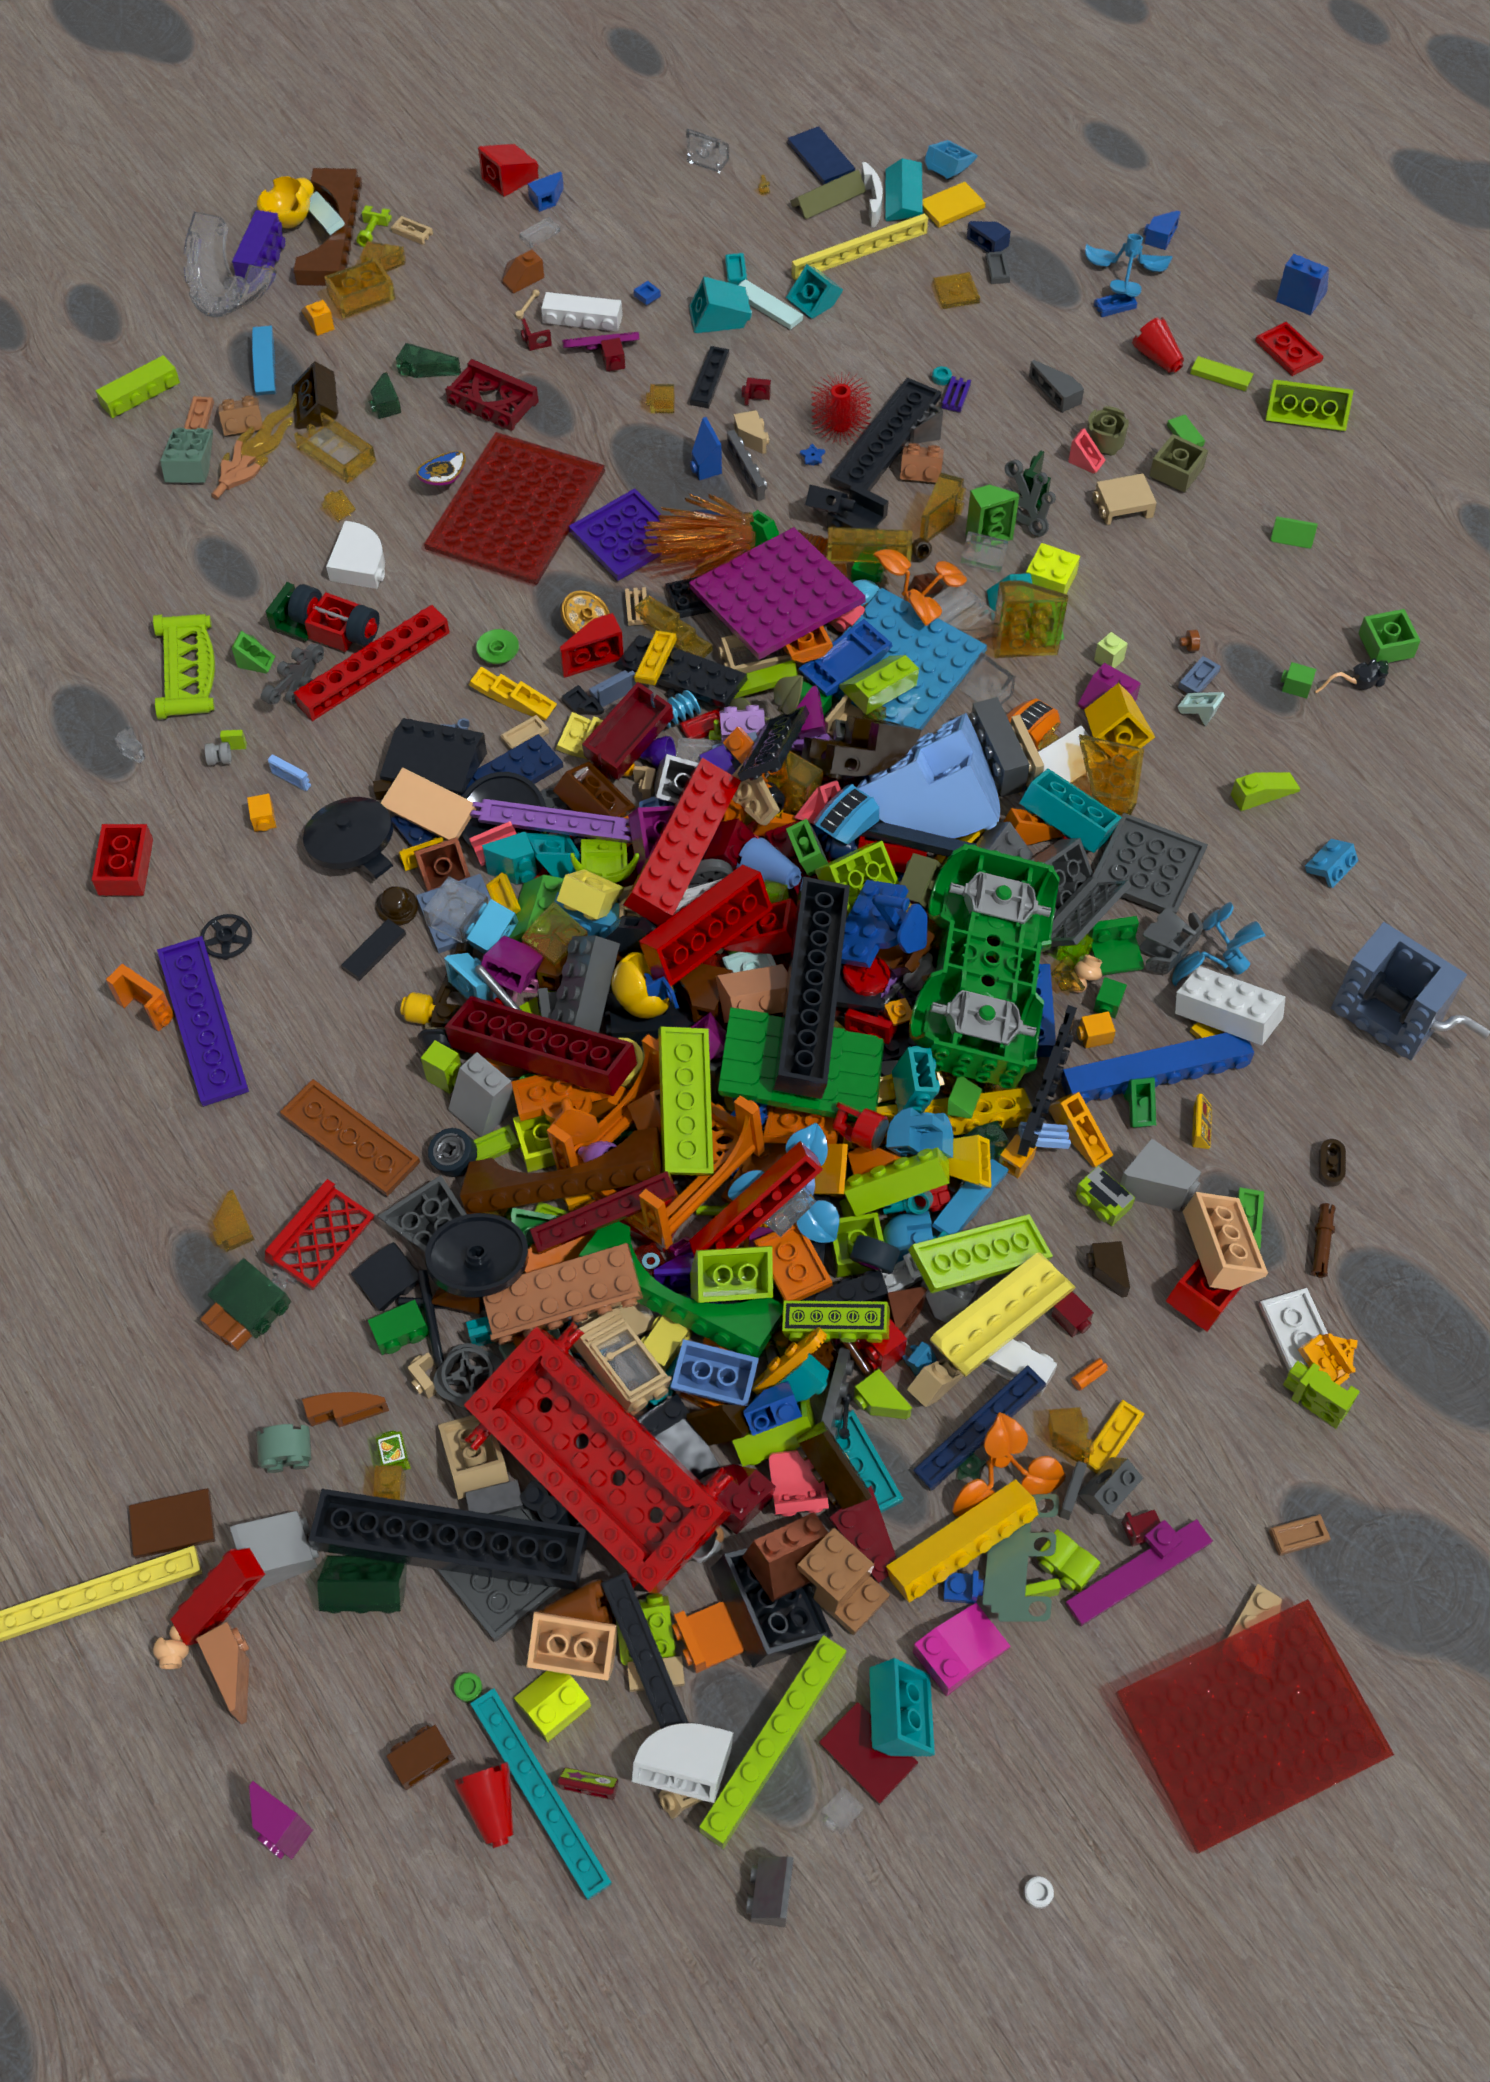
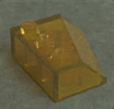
M1079 734L1078 737L1091 796L1120 816L1123 813L1131 815L1137 803L1144 748Z
M789 751L782 768L776 771L775 775L769 774L766 778L768 782L776 784L785 795L783 813L796 816L816 788L822 786L823 770Z

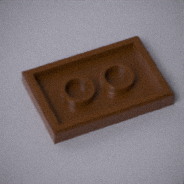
M208 1488L129 1505L133 1556L135 1559L216 1541L211 1494Z

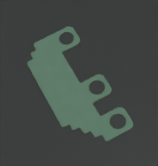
M1032 1495L1035 1498L1036 1506L1042 1499H1050L1054 1502V1508L1050 1512L1042 1513L1038 1510L1039 1515L1035 1518L1054 1517L1058 1514V1495ZM1031 1522L1023 1525L1014 1531L1011 1536L992 1546L987 1554L983 1605H991V1612L999 1614L998 1620L1000 1622L1047 1621L1051 1616V1599L1047 1596H1025L1028 1557L1052 1556L1056 1550V1535L1052 1532L1030 1533ZM1040 1537H1046L1050 1539L1051 1546L1047 1551L1040 1552L1034 1548V1542ZM1041 1601L1046 1605L1045 1613L1038 1617L1032 1616L1029 1613V1606L1033 1602Z

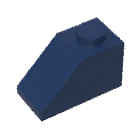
M970 221L966 238L987 253L1001 252L1009 247L1011 231L999 222Z

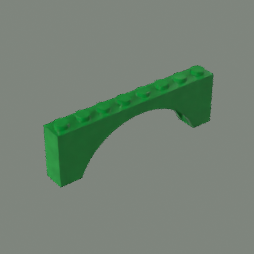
M619 1221L597 1230L579 1254V1257L625 1243L629 1244L643 1299L637 1300V1302L651 1311L657 1312L733 1352L759 1358L782 1322L784 1305L771 1298L752 1299L734 1304L698 1303L666 1288L655 1280L641 1265L631 1244L630 1227Z

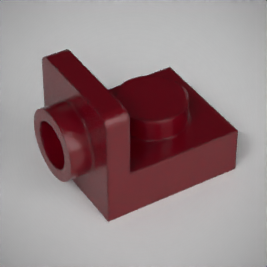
M748 377L746 386L743 385L741 397L745 398V405L749 406L750 398L770 400L771 380Z

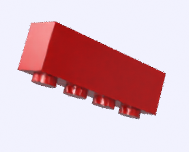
M250 1548L231 1549L222 1556L223 1560L208 1572V1577L203 1583L193 1589V1594L189 1599L179 1605L178 1611L171 1618V1621L186 1646L197 1644L196 1638L220 1626L265 1576L263 1569Z

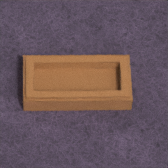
M1321 1514L1276 1526L1269 1530L1279 1556L1324 1544L1331 1540Z

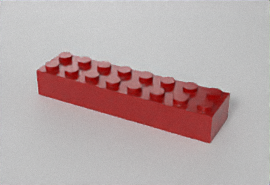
M704 758L700 760L689 777L623 903L625 907L658 926L674 915L741 780Z

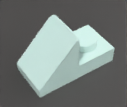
M1223 692L1187 693L1179 704L1178 709L1181 714H1199L1203 724L1206 726L1216 713L1225 695Z

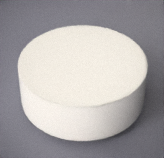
M1033 1877L1025 1885L1024 1898L1031 1907L1037 1909L1044 1908L1053 1899V1887L1047 1879Z

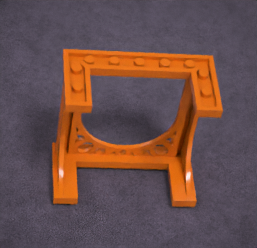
M648 1034L642 1040L645 1059L640 1074L625 1098L598 1123L599 1134L595 1139L574 1146L572 1136L555 1124H552L547 1129L557 1170L582 1164L583 1160L578 1156L580 1147L589 1146L597 1141L612 1143L634 1123L627 1105L652 1091L660 1089L659 1039H655ZM740 1095L734 1101L736 1114L734 1117L727 1113L721 1105H715L711 1102L712 1127L719 1130L717 1132L712 1130L714 1174L711 1176L699 1175L667 1208L664 1201L645 1189L639 1195L642 1211L624 1220L667 1250L673 1244L671 1235L752 1153L759 1157L765 1151L760 1108L754 1101H748ZM722 1136H728L733 1139L728 1144L716 1142ZM718 1151L723 1152L721 1156L717 1155ZM608 1189L588 1194L598 1201L617 1193V1191Z

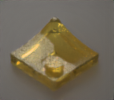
M553 902L522 936V941L555 966L568 954V944L572 940V936H587L588 932L556 902Z

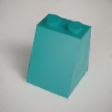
M703 277L689 304L694 333L744 328L752 316L746 287L708 277Z

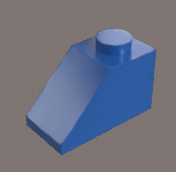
M1177 210L1153 217L1150 224L1145 226L1143 235L1146 238L1144 244L1166 250L1178 227L1181 211Z

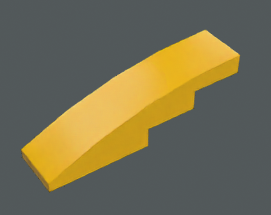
M482 666L469 683V686L489 698L532 717L537 715L544 721L547 720L557 706V703L524 682L520 681L517 684L503 674L499 676L494 675Z

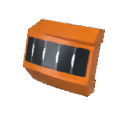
M1037 698L1019 704L1006 715L1010 723L1012 716H1021L1037 750L1061 723L1058 710Z

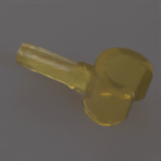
M761 175L762 183L758 184L760 194L764 195L770 193V182L766 181L765 175Z

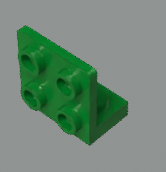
M1137 916L1098 921L1089 931L1088 939L1093 956L1102 961L1100 966L1102 975L1144 969V962L1136 939L1139 926Z

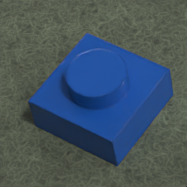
M649 281L633 290L634 296L645 305L650 304L661 296L660 290Z

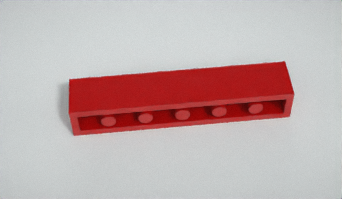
M799 1141L689 1240L693 1255L695 1256L696 1250L736 1248L823 1171L817 1156Z

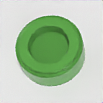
M473 1673L460 1675L454 1684L456 1696L465 1703H471L478 1699L483 1689L481 1680Z

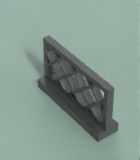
M1088 877L1055 912L1051 948L1044 952L1052 953L1058 946L1077 945L1132 886L1130 882L1124 880L1098 883L1095 877Z

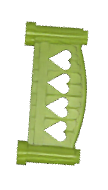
M162 614L153 615L155 635L164 637L165 697L155 698L157 719H167V716L210 713L215 711L214 698H209L215 675L214 650L207 632L208 628H212L211 616L206 614L163 617ZM190 634H197L195 639L198 642L195 645H191L181 640ZM191 650L198 651L196 653V657H198L196 661H190L181 657ZM193 666L198 667L196 672L199 675L196 678L182 674V672ZM192 683L199 684L197 687L199 693L195 695L182 689Z

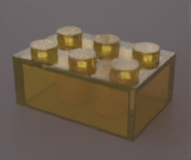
M377 258L324 277L328 296L342 318L396 299L393 282Z

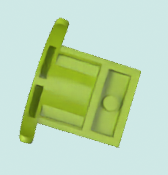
M581 839V863L576 859L574 853H570V857L576 872L585 869L613 883H617L628 878L634 871L638 863L639 853H635L634 858L627 865L626 843L601 839Z

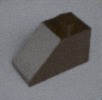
M1122 1241L1092 1243L1089 1253H1086V1264L1088 1268H1091L1093 1277L1120 1297H1127L1130 1290V1282Z

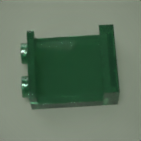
M242 1258L208 1294L214 1303H218L256 1339L270 1329L271 1323L278 1316L283 1315L291 1303V1300L283 1290L245 1258Z

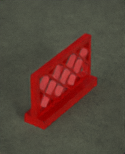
M326 1179L267 1247L264 1261L271 1266L277 1265L311 1290H314L371 1223L375 1215L335 1188V1183ZM336 1197L344 1203L345 1209L331 1211L330 1203ZM359 1213L365 1217L362 1223L351 1225L349 1214ZM346 1215L347 1225L333 1227L332 1216ZM321 1217H328L330 1227L315 1229V1220ZM348 1230L349 1239L345 1242L336 1243L334 1232ZM331 1233L332 1243L318 1245L316 1234ZM305 1235H313L314 1245L300 1247L299 1239ZM333 1248V1258L320 1261L319 1250ZM315 1251L317 1261L302 1263L301 1252ZM297 1253L299 1264L288 1265L282 1259L286 1254ZM318 1267L317 1277L313 1281L304 1276L303 1268Z

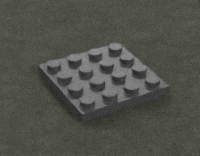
M1123 813L1092 877H1095L1098 883L1128 880L1132 886L1121 897L1162 912L1165 908H1170L1177 914L1208 844Z
M524 1503L521 1509L496 1514L539 1521ZM436 1569L494 1642H497L560 1589Z

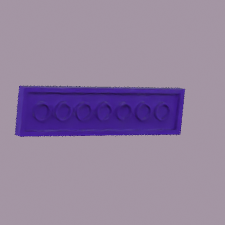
M196 937L157 949L202 1106L249 1092L203 937Z

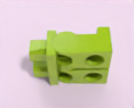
M1297 1360L1283 1383V1386L1294 1392L1291 1400L1297 1404L1301 1401L1305 1408L1337 1429L1351 1409L1360 1391L1353 1386L1346 1390L1333 1382L1326 1372L1319 1371L1320 1366L1313 1363L1308 1368Z

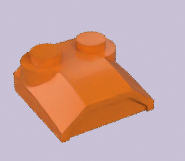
M821 626L784 646L783 649L792 660L805 663L824 657L833 647V644L824 626Z

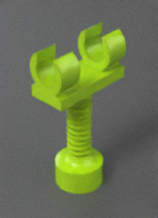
M365 205L364 211H362L363 222L368 223L365 230L359 232L356 238L360 246L369 247L373 241L372 232L376 225L388 227V222L392 218V215H389L391 209L383 208L381 213L371 212L373 206Z

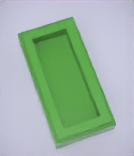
M1185 414L1168 420L1167 426L1174 435L1200 447L1204 446V438Z

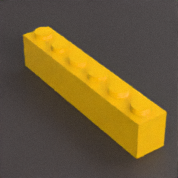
M1015 1479L887 1565L886 1568L891 1583L909 1603L923 1596L927 1590L945 1581L952 1573L967 1566L970 1561L980 1554L989 1551L992 1546L1011 1536L1014 1531L1023 1525L1030 1523L1039 1515L1035 1498Z

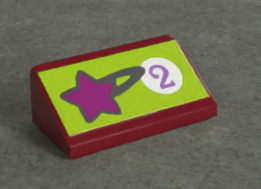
M564 1768L558 1779L559 1787L562 1790L609 1800L615 1799L619 1782L618 1778L572 1768Z

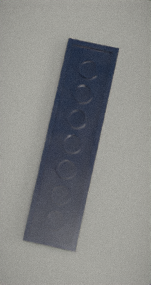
M537 734L478 768L465 791L479 778L495 772L516 773L526 777L535 784L563 768V761L544 739ZM398 815L391 818L393 826L410 847L434 840V838H440Z

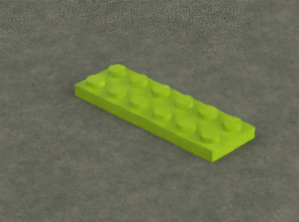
M660 1027L658 1035L662 1172L668 1171L671 1175L711 1176L714 1174L709 1029Z
M1030 1214L912 1244L908 1249L930 1293L1014 1271L1038 1252L1048 1261L1053 1257Z

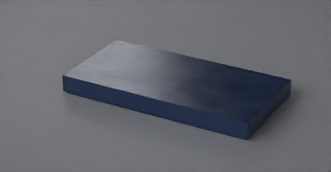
M819 126L787 139L789 146L823 185L856 170Z

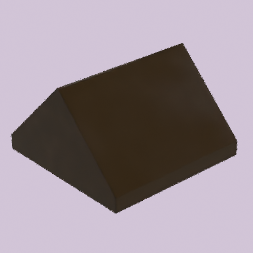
M722 1404L687 1414V1420L708 1446L744 1438L750 1430L743 1412L748 1406Z

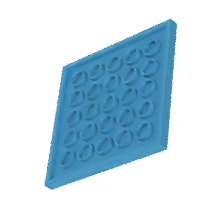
M881 588L865 607L864 613L852 627L849 626L843 633L845 634L865 619L892 643L891 649L881 660L888 656L906 655L919 668L917 686L870 712L867 716L872 719L886 720L921 729V731L987 650L986 644L938 618L928 626H925L909 602L884 588ZM841 690L832 694V696L841 700L845 693ZM851 700V704L854 705V706H856V707H858V706Z

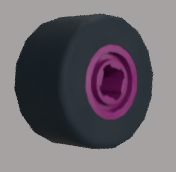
M858 1235L851 1251L850 1259L872 1270H881L882 1273L891 1274L895 1268L900 1251L898 1248L881 1240Z

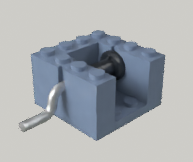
M1385 922L1381 924L1352 959L1344 977V983L1340 986L1331 1006V1009L1339 1016L1345 1017L1359 1029L1365 1030L1379 1042L1388 1045L1400 1056L1406 1057L1409 1060L1415 1057L1435 1030L1444 1032L1452 1029L1455 1025L1461 1024L1484 1039L1490 1034V1030L1464 1015L1451 1016L1448 1020L1442 1022L1467 974Z

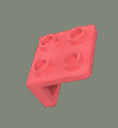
M797 1450L774 1452L769 1455L771 1482L776 1486L773 1494L776 1515L793 1516L797 1512L802 1511L819 1513L823 1509L829 1508L825 1482L819 1483L811 1472L814 1466L809 1459L804 1461Z

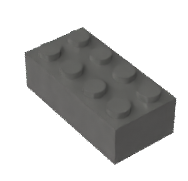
M998 697L973 703L969 719L985 753L999 796L1004 797L1025 791L1030 764Z
M572 936V940L568 944V956L562 969L563 977L561 985L557 990V1002L551 1014V1019L599 1033L620 943L598 936Z

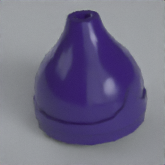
M670 736L655 739L640 755L641 759L647 760L654 767L658 768L660 761L666 754L676 757L674 740Z

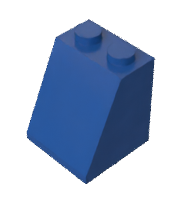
M1293 254L1285 265L1276 302L1311 316L1327 293L1329 268Z

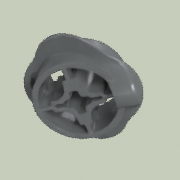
M460 1344L448 1353L445 1361L435 1372L433 1379L435 1390L441 1397L450 1400L460 1408L467 1409L464 1404L477 1391V1384L481 1380L486 1379V1376L490 1377L502 1362L496 1355L485 1351L476 1344ZM469 1359H480L488 1366L483 1368L482 1366H473ZM457 1362H461L460 1369L452 1373V1376H449L453 1366ZM466 1366L468 1367L469 1371L472 1373V1375H471V1380H470L471 1386H470L468 1380H466V1378H465V1377H467V1374H466V1373H467V1368H466ZM450 1385L465 1386L468 1393L459 1394L453 1391Z

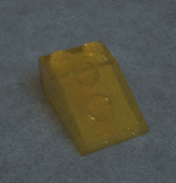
M940 473L921 517L920 537L927 539L929 542L956 521L958 514H962L965 504L962 501L966 493V488H963V478Z

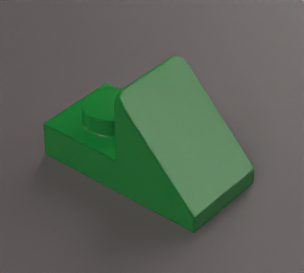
M1155 1078L1130 1079L1124 1095V1099L1129 1102L1130 1126H1156Z

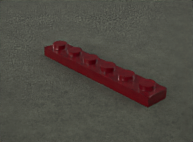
M663 1172L530 1229L538 1253H545L641 1212L639 1195L645 1189L664 1202L677 1197L678 1194L670 1172Z

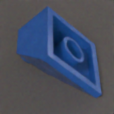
M707 417L702 418L692 450V461H690L691 471L696 473L699 480L722 474V446Z

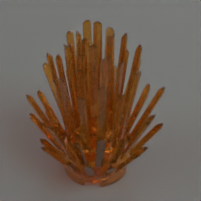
M689 493L690 497L700 502L685 498L688 503L725 516L661 507L662 510L670 511L678 516L658 515V519L661 522L648 521L646 524L650 526H643L646 530L664 529L646 531V536H657V538L643 540L644 544H658L645 548L652 554L661 553L660 556L676 554L674 558L662 560L661 563L664 566L704 558L703 562L697 564V567L701 568L695 570L690 575V578L700 573L703 574L714 567L717 568L727 564L734 558L755 548V532H753L752 525H750V522H754L752 512H742L722 498H718L715 495L712 496L711 494H708L709 498L723 507Z

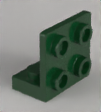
M286 582L265 611L269 626L276 631L307 641L309 637L306 626L291 620L288 615V604L295 586L292 583Z

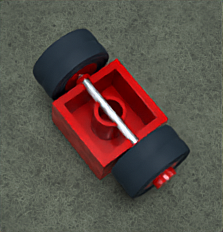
M300 584L295 588L288 604L290 619L306 626L309 639L344 652L348 650L352 642L367 646L374 640L379 628L380 616L377 610L327 592L322 596L320 590L306 584Z

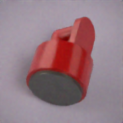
M837 1102L836 1107L839 1109L832 1124L833 1129L850 1142L870 1151L877 1149L886 1135L889 1125L888 1118L868 1108L860 1111L844 1103ZM849 1113L858 1117L854 1126L845 1123Z

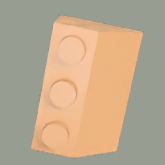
M534 1612L527 1667L608 1681L614 1666L617 1644L616 1625Z

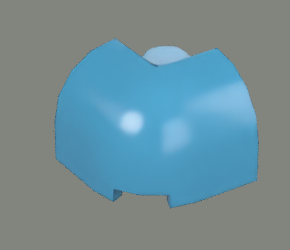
M910 1107L900 1111L890 1122L886 1148L902 1157L907 1156V1153L917 1155L923 1149L938 1147L947 1158H953V1130L950 1120L945 1113H919Z
M928 1210L923 1214L903 1213L893 1217L885 1226L882 1233L884 1242L898 1248L900 1251L896 1264L904 1260L903 1256L909 1253L908 1249L912 1244L933 1239L931 1218Z

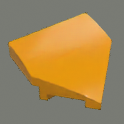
M1330 1333L1325 1335L1319 1334L1297 1349L1309 1368L1313 1363L1320 1366L1319 1371L1326 1372L1332 1381L1338 1385L1347 1380L1351 1373H1355L1356 1368L1353 1366V1358L1358 1340L1344 1339L1333 1336Z

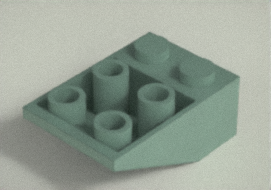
M176 428L172 430L160 460L165 482H206L210 467L213 439L212 429Z

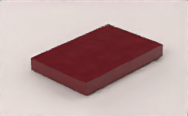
M857 1702L819 1741V1745L880 1805L918 1765V1761L913 1756H889L873 1749L871 1714Z

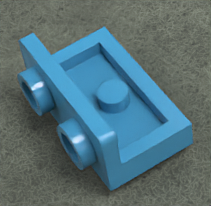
M1330 839L1305 865L1306 872L1325 877L1328 887L1333 888L1358 862L1354 844Z

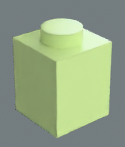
M1110 632L1097 644L1094 661L1101 666L1103 663H1106L1113 668L1117 667L1125 658L1128 643Z

